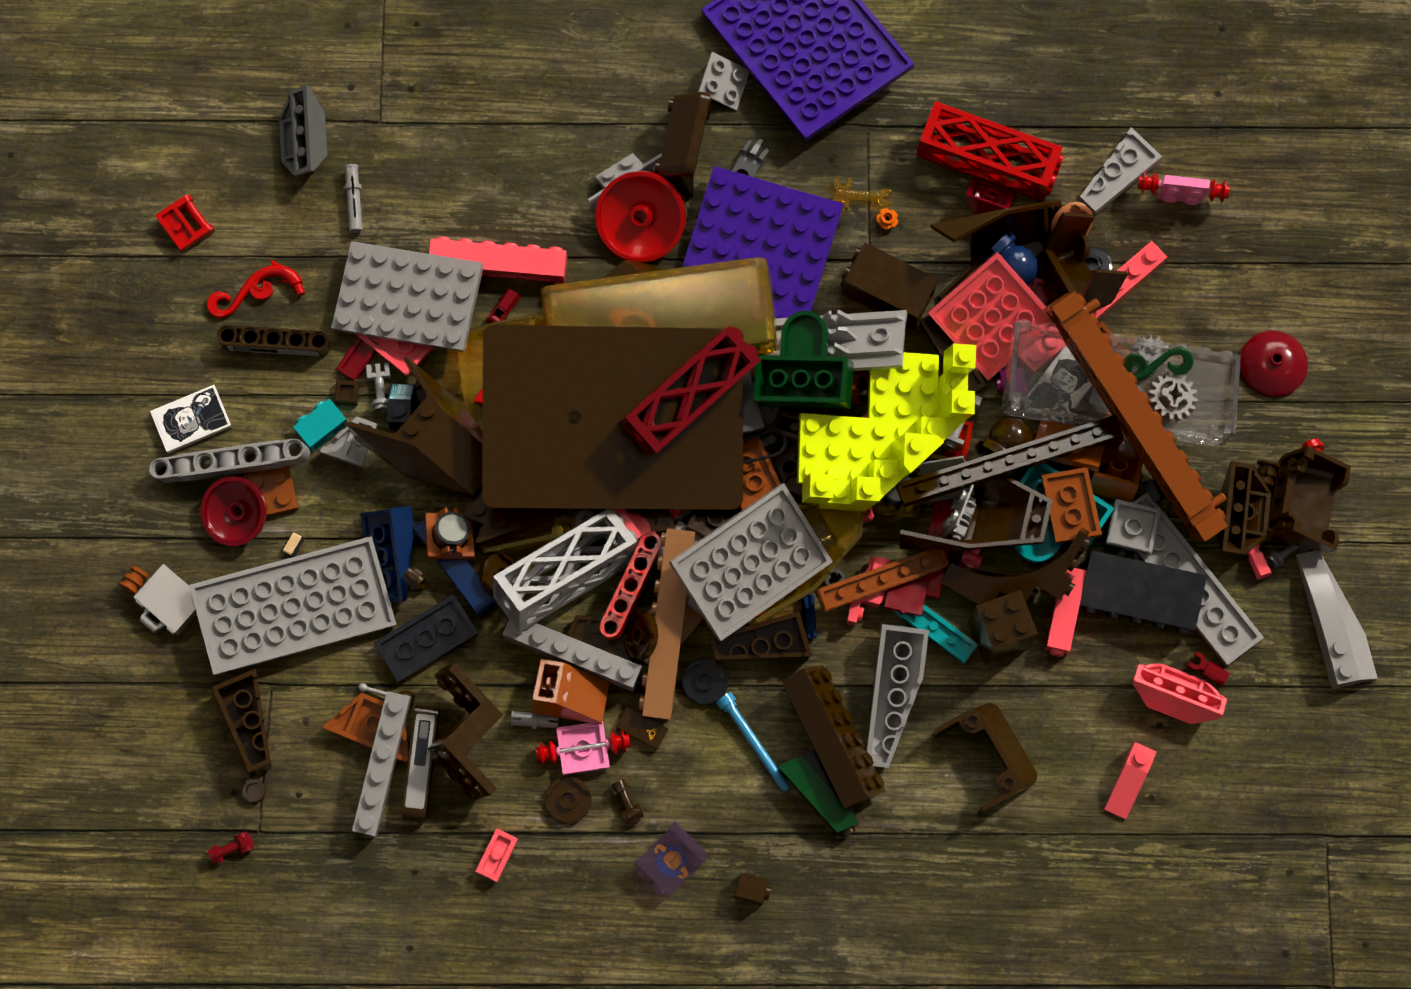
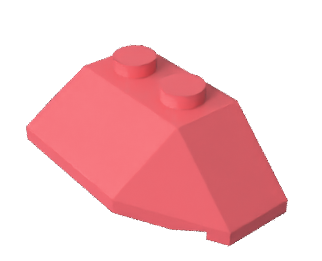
M1139 664L1132 683L1148 708L1189 724L1222 718L1227 699L1220 695L1207 681L1164 664Z

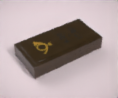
M629 707L626 708L616 726L617 729L623 730L624 733L656 750L660 747L669 730L667 727L646 716H642V714Z

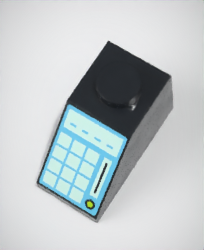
M392 383L387 411V423L390 429H400L413 414L415 384Z

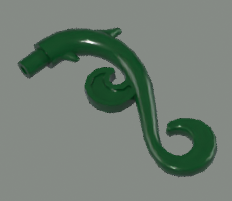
M1176 347L1163 353L1148 366L1141 354L1131 353L1125 357L1124 367L1128 372H1132L1133 366H1137L1138 370L1133 375L1138 382H1141L1172 355H1181L1183 357L1182 364L1178 366L1173 365L1170 361L1167 363L1169 370L1177 375L1188 373L1192 369L1194 362L1189 350L1183 347Z

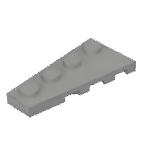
M1131 127L1123 141L1115 148V152L1104 163L1101 171L1080 196V201L1096 215L1133 185L1139 176H1143L1144 172L1147 173L1162 161V156Z

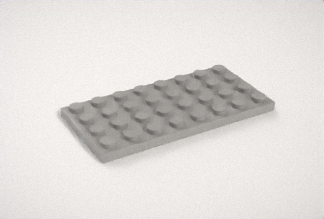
M372 536L189 585L213 676L396 626Z

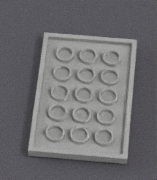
M351 241L331 328L335 331L465 352L484 264L482 262Z
M780 484L669 561V564L717 640L722 641L833 561L785 484Z

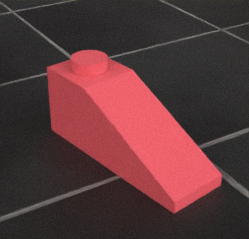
M1136 742L1130 746L1104 808L1105 811L1125 820L1127 819L1149 772L1156 751Z

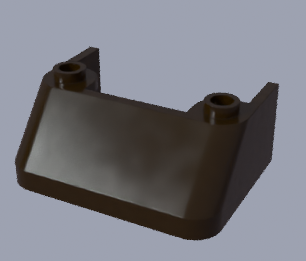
M707 92L677 94L674 99L670 98L668 112H671L661 161H656L654 173L670 181L679 191L680 195L693 197L694 175L706 119H710L711 93Z
M1062 212L1038 257V271L1055 301L1064 294L1074 291L1076 294L1080 293L1086 303L1096 298L1100 302V307L1091 312L1093 313L1114 301L1128 273L1126 271L1095 269L1092 274L1085 263V259L1091 249L1085 235L1094 220V216Z
M993 703L983 704L935 728L932 734L934 738L957 725H960L963 731L969 734H975L984 730L1007 769L996 780V788L1001 796L982 806L978 810L979 816L1035 784L1037 772L997 705Z

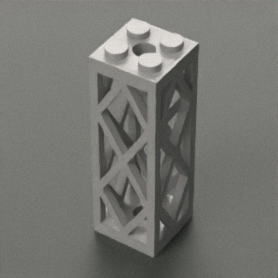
M606 509L493 576V598L518 632L523 631L627 568L637 547L638 539L636 534L632 530H628L624 525L625 522L619 513H615L613 509ZM582 535H587L578 543ZM603 538L607 540L605 546H591ZM601 553L600 555L580 556L581 554ZM569 563V565H568V567H567L565 573H564L563 575H561L562 572L564 571L566 565ZM576 563H589L571 574ZM531 565H536L532 570L528 572ZM559 565L554 576H541ZM601 568L599 574H594ZM531 583H550L549 586H530ZM527 593H539L526 602L522 600ZM552 596L549 604H544Z

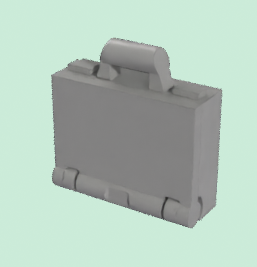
M165 564L154 573L134 596L135 602L142 608L145 607L140 622L153 633L167 626L166 629L173 635L177 634L179 636L197 616L190 586ZM152 613L160 620V623L157 624L148 615Z

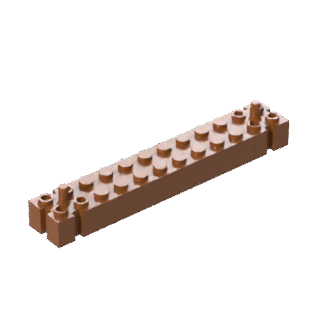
M1075 291L1064 294L1045 307L1043 311L1052 325L1054 324L1058 330V334L1111 415L1116 416L1122 432L1176 515L1184 523V527L1194 541H1207L1228 527L1225 522L1227 518L1220 508L1215 509L1227 500L1224 493H1220L1213 498L1210 491L1202 487L1200 484L1201 477L1195 469L1191 470L1187 464L1189 461L1188 457L1182 450H1178L1174 444L1176 442L1175 437L1162 426V417L1157 411L1153 412L1149 406V403H1151L1149 397L1144 391L1140 392L1136 386L1138 383L1136 377L1132 372H1127L1123 366L1125 364L1123 357L1118 352L1115 353L1110 346L1112 345L1110 337L1105 332H1101L1098 327L1100 325L1098 319L1091 313L1100 307V302L1095 298L1086 303L1080 293L1076 294Z

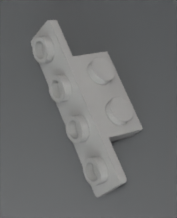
M632 153L595 177L604 190L611 181L625 173L632 171H649L654 173L656 161H661L662 153L644 164ZM603 190L587 199L594 215L598 199Z

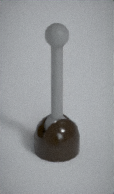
M361 683L358 686L359 691L362 693L367 691L386 696V692L367 687L365 683ZM403 690L398 694L412 697L409 706L410 710L414 702L415 693Z

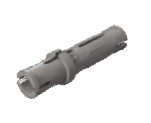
M348 164L344 166L346 184L343 187L347 197L349 232L360 233L363 232L360 202L362 185L359 184L358 165ZM351 180H353L354 195L352 194ZM353 202L355 203L356 218L354 217Z

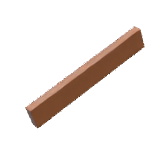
M928 549L815 590L822 611L826 612L948 568L950 564L944 550Z

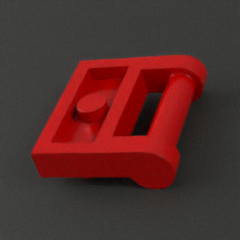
M189 194L181 197L155 215L181 253L215 232L212 224L207 223L193 204L194 200ZM186 208L201 229L195 232L180 210Z

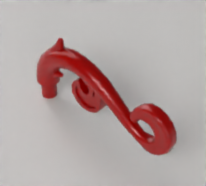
M271 260V266L259 269L245 281L228 309L219 310L217 307L220 300L231 302V297L227 293L220 291L214 292L209 296L207 309L213 317L223 319L231 315L239 307L249 292L258 301L267 300L273 295L271 283L263 281L262 288H258V284L261 280L273 276L283 278L281 282L288 283L291 288H294L297 297L303 296L306 292L302 286L303 281L296 271Z

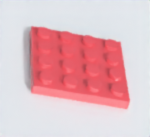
M998 252L992 255L928 311V314L955 344L976 345V368L988 381L1053 326L1043 311L1046 306Z

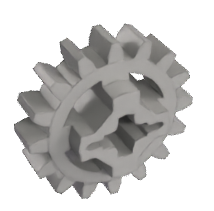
M1166 372L1163 378L1159 375L1155 382H1152L1149 386L1152 389L1147 393V396L1152 397L1149 405H1154L1153 412L1158 411L1161 417L1166 416L1167 422H1170L1173 418L1176 422H1179L1182 417L1186 419L1195 410L1194 405L1198 402V399L1193 396L1197 393V390H1191L1190 387L1193 385V382L1186 383L1187 376L1185 375L1180 379L1177 374H1173L1171 377ZM1169 384L1167 388L1160 389L1161 386ZM1183 405H1185L1183 409L1176 411V408L1178 406L1182 407Z

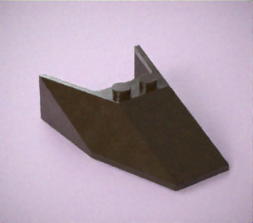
M1053 200L1005 208L931 224V229L954 243L968 235L970 242L971 263L969 267L938 295V300L941 301L979 268V263L983 257L988 258L994 253L991 248L1004 235H1008L1009 232H1012L1017 237L1015 245L1024 246L1031 250L1038 260L1051 234L1052 220L1055 214L1062 208L1061 201Z
M406 356L404 361L410 374L417 379L425 391V400L395 433L384 432L350 421L347 426L356 441L404 476L474 497L482 488V430L461 402Z
M931 454L923 462L946 459L950 457ZM1007 475L974 485L975 494L970 497L976 500V508L971 516V520L968 521L969 526L965 536L960 542L952 540L951 535L944 539L901 530L899 549L975 550L1043 544L1053 500Z

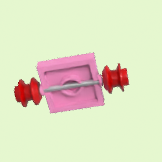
M1146 172L1143 173V176L1138 177L1137 189H1141V194L1145 190H1150L1151 195H1154L1157 191V199H1163L1164 202L1168 203L1183 201L1188 205L1202 203L1207 193L1211 202L1215 198H1220L1221 203H1223L1224 199H1228L1230 186L1226 185V180L1222 184H1217L1215 179L1210 183V180L1170 175H1164L1163 180H1159L1156 173L1152 177H1148Z
M602 721V724L585 723L558 727L556 730L559 747L556 749L552 741L549 742L548 746L544 747L539 742L540 747L535 748L537 762L542 761L543 766L546 760H551L555 764L558 754V757L560 756L563 775L610 769L607 752L609 746L615 755L619 749H623L627 753L626 748H631L629 734H624L623 730L621 735L617 736L612 731L608 742V739L605 738Z

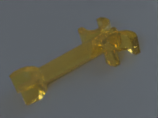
M839 176L835 178L834 185L837 191L833 201L844 202L845 210L849 208V199L877 201L883 207H890L891 201L884 200L883 196H891V189H883L880 193L849 190L852 184L851 178H848L846 185L839 183Z

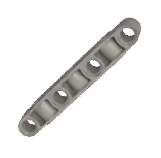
M298 439L266 441L158 458L151 462L149 471L154 478L163 483L193 481L302 464L309 459L310 450L307 445ZM301 447L300 454L293 456L294 449ZM256 453L255 460L249 463V456ZM211 459L210 467L204 469V463ZM166 466V472L160 476V469Z

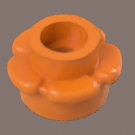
M888 208L880 210V214L876 216L877 224L884 230L896 227L898 224L897 213Z

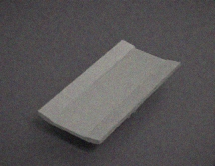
M837 310V315H831L832 311H828L825 315L820 316L827 324L829 330L827 356L849 357L854 363L853 371L903 368L907 310L846 314ZM788 318L772 319L767 355H780L782 327Z

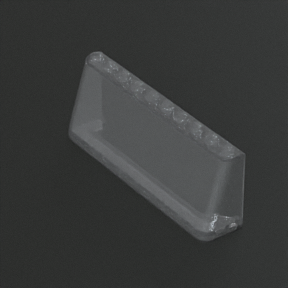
M1020 320L1014 323L1001 412L1003 414L1076 426L1112 416L1054 325L1048 323L1041 325L1032 324L1028 320ZM1119 334L1108 335L1112 341L1110 346L1115 353L1118 352L1123 359L1131 353L1141 354L1145 358L1147 366L1163 353L1176 347H1183L1191 352L1194 364L1192 369L1184 375L1187 376L1186 383L1193 382V385L1190 387L1191 390H1197V393L1193 396L1198 399V402L1194 405L1195 410L1186 419L1182 417L1179 422H1176L1174 418L1167 422V417L1163 416V423H1161L1166 431L1169 430L1177 441L1222 446L1236 434L1241 355H1235L1231 351L1215 352L1206 347L1198 349L1189 348L1186 344L1169 345L1159 340L1149 342L1144 341L1140 337L1123 338ZM1172 355L1149 377L1138 382L1136 386L1140 392L1144 391L1147 394L1149 390H1152L1149 386L1152 382H1155L1159 375L1163 378V375L1168 372L1172 377L1174 373L1169 370L1167 363L1170 361L1173 365L1178 366L1182 364L1183 357L1181 355ZM1133 366L1132 373L1138 370L1137 366ZM1169 384L1161 386L1160 389L1167 388ZM1183 405L1182 407L1178 406L1176 408V411L1183 409L1185 405Z

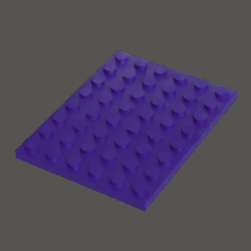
M714 0L701 9L703 16L805 141H808L914 69L912 60L861 0Z

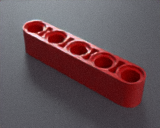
M647 532L641 537L601 621L600 631L609 640H617L623 635L625 626L632 616L663 550V547L660 546L661 538L655 532ZM656 539L658 541L657 546L654 549H647L646 543L648 540ZM646 560L648 562L646 569L637 570V562ZM636 581L638 584L636 590L632 592L627 591V583ZM620 602H626L628 605L623 613L616 611V606ZM610 623H616L618 627L617 631L613 634H607L606 627Z

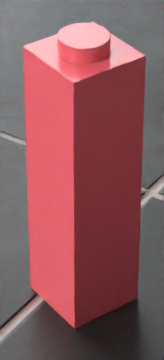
M1074 568L1072 572L1068 570V573L1075 576L1072 581L1075 586L1069 596L1064 594L1061 600L1055 598L1045 650L1050 651V655L1063 657V655H1068L1070 652L1087 570Z

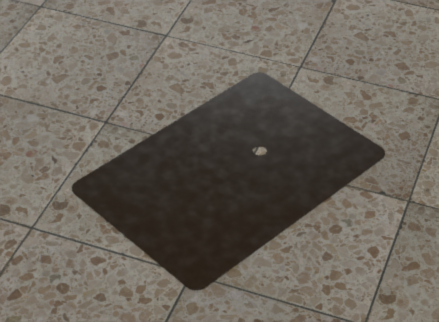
M501 324L488 326L483 332L482 499L484 503L491 508L733 510L740 507L743 502V377L658 453L652 456L648 455L619 422L724 328ZM719 342L710 351L724 349L725 347ZM727 357L705 360L698 385L720 382ZM738 362L734 374L742 367ZM691 368L665 391L686 388ZM714 391L695 394L689 414ZM683 396L659 400L654 417L655 425L676 421ZM646 408L637 415L641 422L643 421ZM571 410H576L581 415V420L577 424H572L567 419V415ZM663 431L652 434L659 441L669 431Z

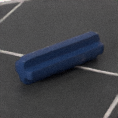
M804 594L801 597L803 626L807 639L812 640L817 638L814 595Z

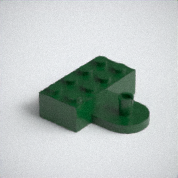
M799 311L791 315L782 327L780 355L758 356L761 361L756 364L753 401L760 407L851 408L854 363L849 357L827 356L829 330L825 321L818 314L812 311Z

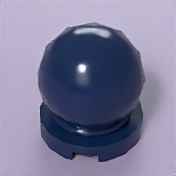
M1009 232L1008 235H1004L991 248L994 251L992 255L998 252L1028 286L1032 284L1037 276V259L1031 250L1024 246L1015 245L1017 237L1012 232ZM989 256L988 258L983 257V259L981 260V262L979 263V265L981 266V265H982L984 262H986L991 256Z

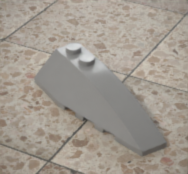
M1317 550L1297 554L1296 559L1331 689L1377 680L1366 634L1322 554Z
M881 624L866 751L873 759V766L885 768L890 766L924 676L929 630Z

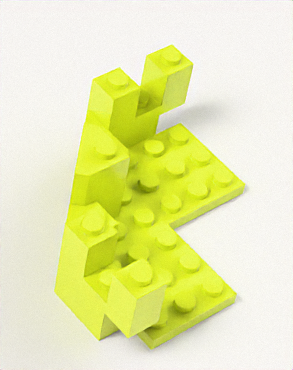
M953 343L944 351L943 374L939 378V355L903 352V368L869 370L867 418L801 413L799 415L797 484H802V503L819 504L820 509L866 511L880 502V499L916 469L944 443L946 438L975 414V391H968V373L976 368V345Z

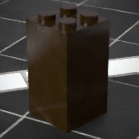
M865 242L862 249L859 247L856 249L852 257L851 268L847 267L841 278L843 280L840 285L843 287L842 295L875 312L907 310L905 327L915 331L919 320L935 293L938 278Z
M1021 590L977 605L968 620L985 665L1027 650L1038 635Z

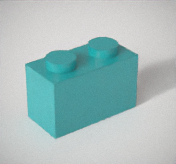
M330 399L320 401L313 408L314 411L309 415H303L295 422L296 425L293 426L297 435L312 453L347 427V419Z

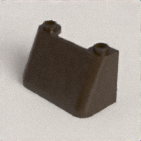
M1310 446L1284 454L1277 463L1280 465V468L1276 469L1277 476L1274 479L1275 486L1271 494L1267 537L1275 541L1325 553L1336 551L1339 539L1337 532L1329 530L1335 491L1340 490L1349 483L1351 466Z

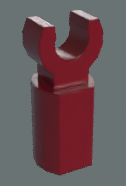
M1196 652L1193 656L1199 659V665H1194L1190 662L1187 665L1188 668L1192 671H1201L1202 675L1223 686L1230 673L1211 661L1207 662L1203 654Z

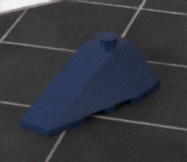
M411 506L360 513L363 537L372 536L390 603L407 601L408 584L405 582L406 580L403 578V575L410 568L414 537Z

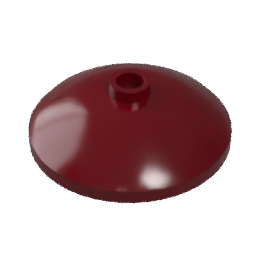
M1264 331L1254 335L1244 345L1239 357V369L1245 383L1258 394L1267 397H1282L1294 392L1302 384L1308 371V360L1304 348L1294 337L1281 331ZM1274 356H1277V357L1280 358V362H1279V363H1277V362H1275V361L1273 360V357H1274Z
M222 478L208 488L202 499L201 520L203 526L211 538L226 546L247 544L259 535L266 521L267 508L264 496L254 483L245 478ZM240 507H241L242 510H243V512H242L241 515H239V513H238V509H239Z

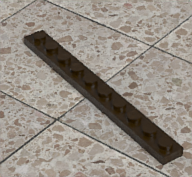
M1112 415L897 483L896 490L905 508L968 488L971 485H978L1123 439V432L1116 416Z

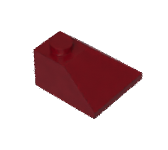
M973 177L965 200L973 215L1010 208L1016 192Z

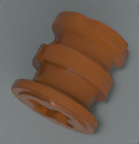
M132 565L130 573H126L124 576L125 580L123 582L119 581L118 584L127 592L136 595L138 593L137 590L144 586L143 581L145 579L148 580L149 576L143 570Z

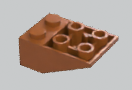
M541 659L533 695L532 713L602 724L610 682L566 663Z

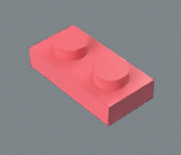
M496 828L476 869V873L498 882L517 844L518 838Z

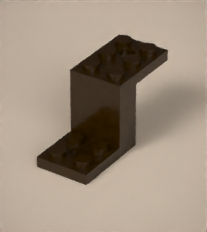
M454 663L440 669L434 676L437 679L438 685L443 690L448 691L454 697L453 701L460 708H464L465 711L427 749L431 752L432 759L447 769V775L462 785L463 792L469 798L476 800L491 796L497 788L465 754L503 714L462 669Z

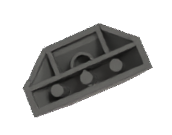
M308 85L289 91L288 100L283 107L279 119L281 162L296 177L313 172L327 156L325 112Z

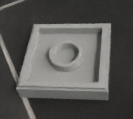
M1116 499L1105 545L1151 555L1161 510Z

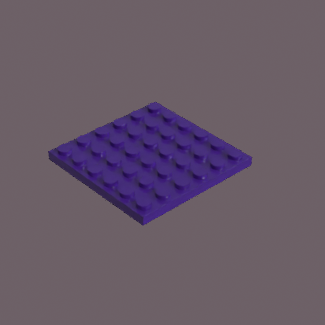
M714 166L674 293H678V295H691V293H700L701 295L742 293L747 303L749 317L771 323L772 319L789 318L799 311H811L844 204Z

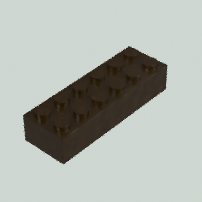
M823 665L803 668L782 680V683L844 809L864 804L886 792L883 787L884 781L877 774L873 766V759L863 746L862 736L855 730L852 724V716L845 710L841 702L842 696L831 682L830 672Z

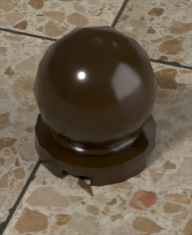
M1014 416L1006 417L993 424L989 431V439L981 438L975 445V449L979 455L983 453L986 456L1033 441L1034 435L1032 429L1024 420Z

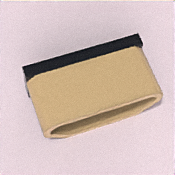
M293 533L283 552L295 557L305 538Z

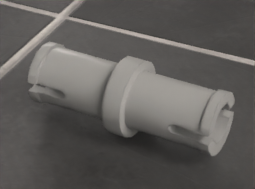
M512 711L511 717L521 718V720L511 719V726L532 727V729H537V727L558 728V722H549V720L558 721V717Z

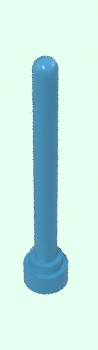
M730 692L716 702L720 710L730 714L782 791H787L789 784L737 710L734 695Z

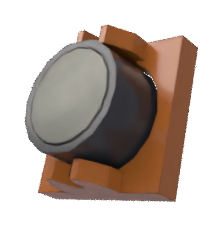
M444 508L439 513H425L427 559H474L472 521L467 520L463 516L464 513H460L457 508H454L452 511Z

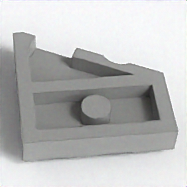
M357 416L351 421L374 429L379 427L377 423ZM348 426L335 435L336 438L320 450V453L361 468H363L369 453V449L354 439Z

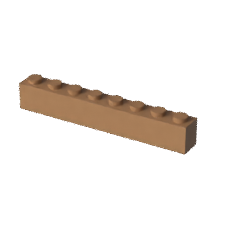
M667 528L666 533L662 532L660 546L664 547V554L659 556L657 570H661V577L656 579L654 593H658L657 603L653 602L651 615L655 617L658 626V640L653 654L645 659V663H649L648 673H643L642 686L646 687L645 696H640L639 710H643L642 716L671 719L688 592L672 569L669 561L694 544L696 533L694 531Z

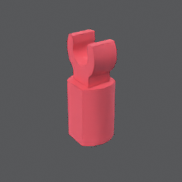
M1260 543L1246 553L1249 556L1248 561L1257 580L1272 574L1263 553L1259 551Z

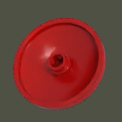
M632 171L615 178L605 187L597 202L595 220L602 241L613 253L629 261L649 262L666 255L677 245L685 229L686 210L679 191L666 178L649 171Z

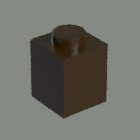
M741 873L735 898L762 905L763 900H769L772 887L767 886L768 879Z

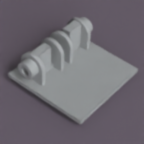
M711 52L698 92L711 93V99L736 111L749 71Z
M971 485L966 490H962L959 497H954L950 505L952 513L950 517H946L942 525V529H944L942 538H945L948 534L952 536L951 539L960 542L964 538L969 526L968 521L971 520V516L976 508V500L970 497L974 485Z

